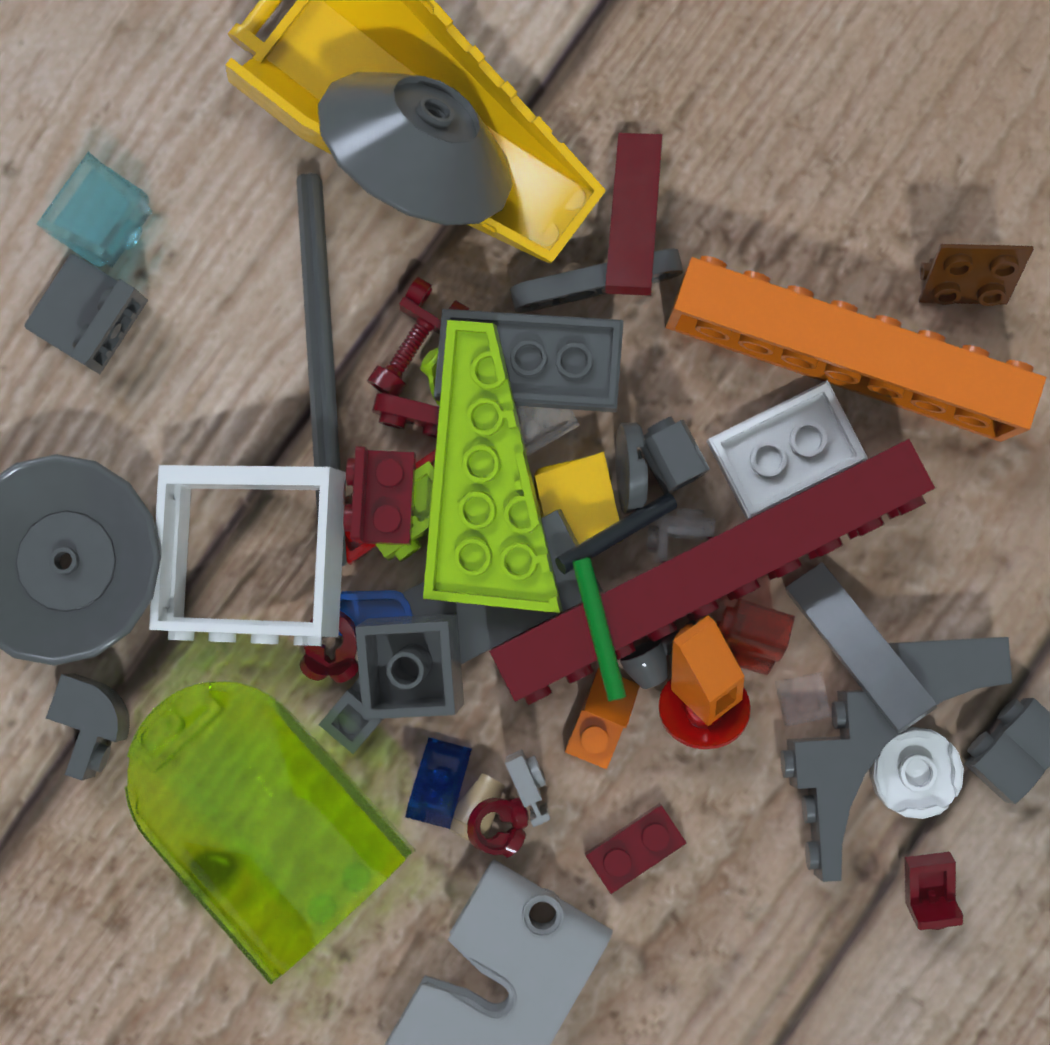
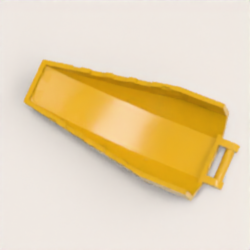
M259 0L241 24L236 23L229 31L228 36L239 47L254 56L243 66L233 58H230L225 65L228 82L300 138L329 154L331 152L320 135L318 103L332 82L355 72H390L429 77L457 90L471 103L506 155L512 180V188L503 210L479 224L467 225L549 264L555 260L606 191L569 148L553 136L552 130L541 117H536L517 96V91L508 81L505 82L487 63L485 55L475 45L472 46L453 25V20L435 0H297L265 42L255 35L282 0Z

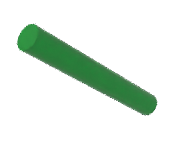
M591 558L574 561L572 565L608 701L627 697Z

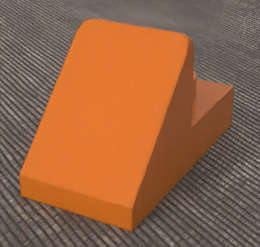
M598 667L564 752L607 769L623 728L626 729L640 686L622 677L627 697L608 701L600 668Z

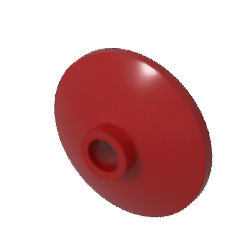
M671 679L662 689L659 698V716L664 728L674 739L692 748L715 749L730 744L744 732L750 718L751 705L744 687L742 701L709 726L696 716L671 690Z

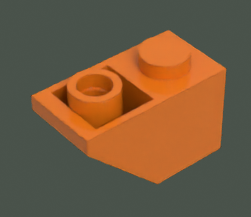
M707 615L695 625L688 624L684 626L673 640L671 690L709 726L742 701L745 676L716 622Z

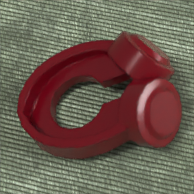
M340 611L339 631L343 636V643L336 648V658L331 660L326 655V646L324 644L322 646L304 645L305 655L302 657L299 665L306 677L320 681L330 676L336 683H343L351 679L358 672V661L355 658L357 653L355 624L344 612Z
M519 797L511 800L489 798L480 802L471 812L467 822L469 841L476 849L492 855H504L506 858L511 857L524 844L526 833L523 829L528 826L529 820L527 808H524ZM491 812H496L501 821L512 823L513 827L506 833L497 832L491 838H485L480 830L482 819Z

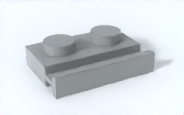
M522 749L506 756L505 765L524 808L529 805L533 808L530 810L532 826L535 827L551 820L547 803L540 806L538 802L542 800L540 787L546 785V780L535 755L526 758Z

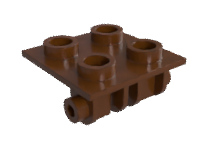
M940 244L935 258H931L929 263L922 262L920 279L926 280L920 294L919 303H937L940 305H950L953 303L982 304L984 306L1007 305L1034 250L1033 246Z

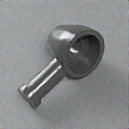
M692 620V621L687 622L686 625H688V624H693V625H695L696 622H695L694 620ZM681 629L660 640L642 643L635 647L636 651L619 659L626 673L642 689L652 688L668 678L666 656L672 654L673 640Z

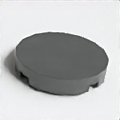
M637 422L621 423L618 426L616 437L617 488L621 510L624 514H631L643 508L647 501L648 467L645 464V459L642 458L641 450H637V448L644 447L645 439L642 428Z

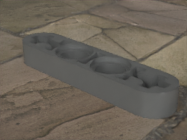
M672 248L654 252L652 284L672 279L684 272L678 249ZM607 263L541 277L514 285L510 288L515 312H530L605 295Z

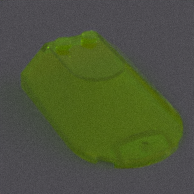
M227 681L204 682L179 690L164 699L147 715L130 745L127 755L129 757L128 786L125 787L128 807L136 826L147 842L269 984H273L322 942L416 851L299 720L276 698L250 685Z

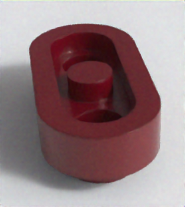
M376 394L372 412L380 415L378 421L380 424L397 429H405L406 423L423 427L422 434L437 438L440 407L390 394Z

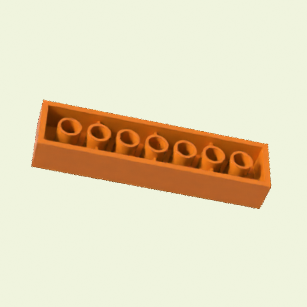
M701 256L700 259L691 257L665 328L823 382L828 380L831 385L999 442L1030 430L1047 378L1034 373L1033 366L1017 360H1007L1004 363L989 358L990 353L977 346L963 345L960 348L945 343L946 338L933 331L919 330L918 333L901 328L902 323L892 317L876 315L875 318L859 314L857 313L858 308L844 301L833 300L830 304L813 298L814 293L800 286L790 285L785 289L771 284V279L759 272L744 271V274L726 269L727 264L711 256Z

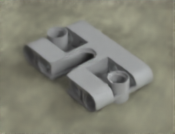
M493 859L452 927L448 941L481 973L504 986L509 993L508 997L501 1003H492L467 988L425 975L385 1045H550L602 956L613 930L563 901L552 890L541 888ZM538 902H547L555 908L556 912L551 921L538 923L531 918L529 914L530 909Z

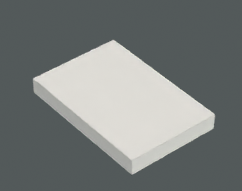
M828 380L707 440L746 520L868 459Z

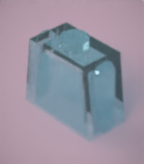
M88 151L36 225L50 237L58 240L97 267L107 265L112 268L125 249H131L138 242L143 231L142 225L152 213V209L148 206L149 197L142 189L100 162Z

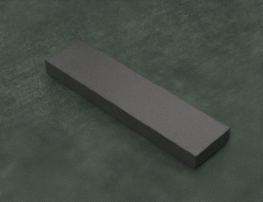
M823 562L785 587L789 597L898 735L937 708V703Z

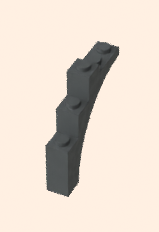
M1009 637L888 643L937 705L945 700L978 688L1012 683ZM863 690L837 691L838 701L832 702L831 712L833 726L835 729H840V736L787 739V750L781 751L780 760L783 778H789L790 785L797 789L808 788V795L802 796V813L804 822L811 824L812 841L805 843V858L808 870H814V875L822 882L842 880V844L850 808L865 774L884 747L897 735Z

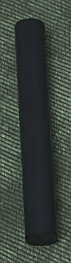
M670 493L662 495L643 508L638 509L556 557L555 563L558 569L563 574L570 572L574 569L572 562L589 557L592 559L675 510L677 502L674 496Z

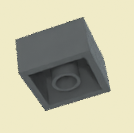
M457 613L368 618L355 626L363 719L456 715L464 705Z

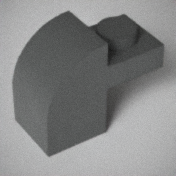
M75 673L61 674L46 719L80 730L65 775L79 780H86L95 777L96 772L101 773L105 768L111 751V747L106 745L108 740L113 742L127 740L130 728L129 714L119 694L106 684Z

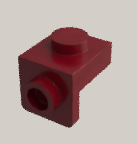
M951 852L904 857L905 903L919 930H940L946 927L963 925V913L956 902V862Z

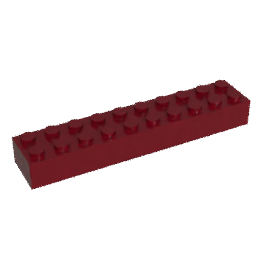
M910 439L601 594L617 660L636 651L632 642L644 636L647 637L649 642H654L676 631L678 628L674 621L686 615L689 621H695L719 609L716 602L717 599L727 595L729 601L757 590L761 587L757 580L758 578L767 574L769 580H772L802 567L799 557L807 554L809 560L821 557L844 545L840 539L841 536L847 534L851 540L885 524L881 517L882 515L887 514L888 518L892 519L924 505L926 502L922 495L935 489V486ZM583 604L489 651L514 701L516 702L524 698L527 705L552 694L553 692L549 685L563 677L571 684L595 672L591 663L597 661Z

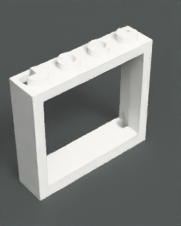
M159 465L155 529L161 560L154 596L150 605L149 630L168 631V640L194 641L195 632H209L208 642L236 643L237 633L251 634L250 643L279 644V635L294 636L293 645L322 646V637H339L346 472L331 467ZM191 489L320 490L313 622L184 618Z

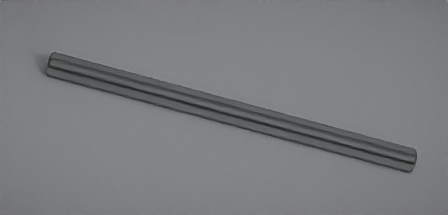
M309 173L299 175L296 183L314 467H331L341 470L323 186L318 174ZM316 490L317 522L320 490ZM345 531L343 535L342 566H345L347 563Z

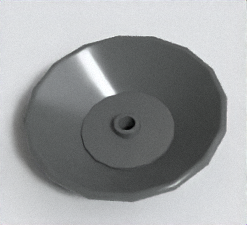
M355 72L329 85L318 103L320 135L338 166L369 195L405 215L445 226L479 224L503 210L512 188L507 157L471 103L457 90L429 77L390 72Z
M54 454L15 463L0 473V649L15 659L56 666L96 657L131 633L153 599L161 560L153 516L128 481L97 461ZM65 553H69L72 563L69 568L64 570L60 565V558Z

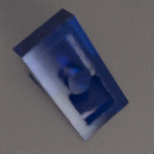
M428 737L407 805L406 818L447 829L451 828L472 748Z

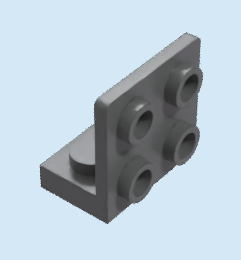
M71 254L26 321L25 328L91 370L101 374L148 300L138 290L123 280L119 279L117 281L77 255Z

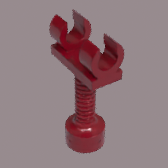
M420 277L413 281L405 297L399 303L400 310L415 319L416 324L411 328V331L408 333L409 335L406 336L407 339H404V342L401 344L402 346L399 347L400 350H397L392 361L386 367L377 365L367 379L371 386L384 394L398 397L401 395L406 387V383L402 380V373L405 372V369L408 367L407 365L414 358V354L417 353L416 350L420 349L419 347L424 343V339L427 338L432 330L440 335L441 320L422 309L433 290L431 288L432 285ZM457 300L449 307V309L453 310L470 309Z

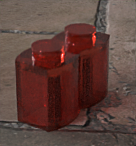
M740 598L734 607L726 606L721 621H716V624L739 667L767 676L775 662H779L787 650L795 616Z

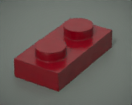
M659 803L587 851L585 856L609 893L612 894L687 843L663 806Z

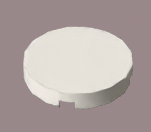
M909 727L899 735L897 734L884 747L870 767V779L875 794L886 807L904 817L925 819L941 814L949 807L948 805L953 801L954 797L958 796L963 784L964 768L959 752L941 734L927 728Z

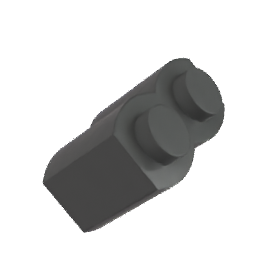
M671 416L647 429L648 433L644 435V447L640 449L664 494L672 493L696 481L710 470L685 420L675 423Z
M1023 698L1021 701L1013 699L998 714L997 718L1001 722L995 731L990 735L987 732L979 735L967 750L971 756L964 765L1007 803L1016 804L1039 781L1045 770L1050 767V712L1035 698Z

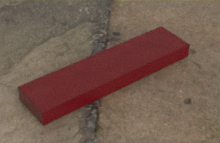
M618 133L605 283L606 294L651 296L662 134Z

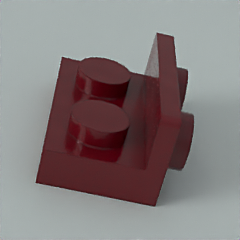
M356 446L355 458H348L346 483L353 486L352 504H345L343 527L344 531L350 532V538L355 543L411 546L416 467L415 452L368 450L366 446Z

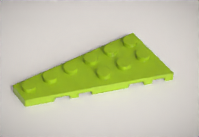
M447 320L423 599L562 613V605L497 325L493 323Z

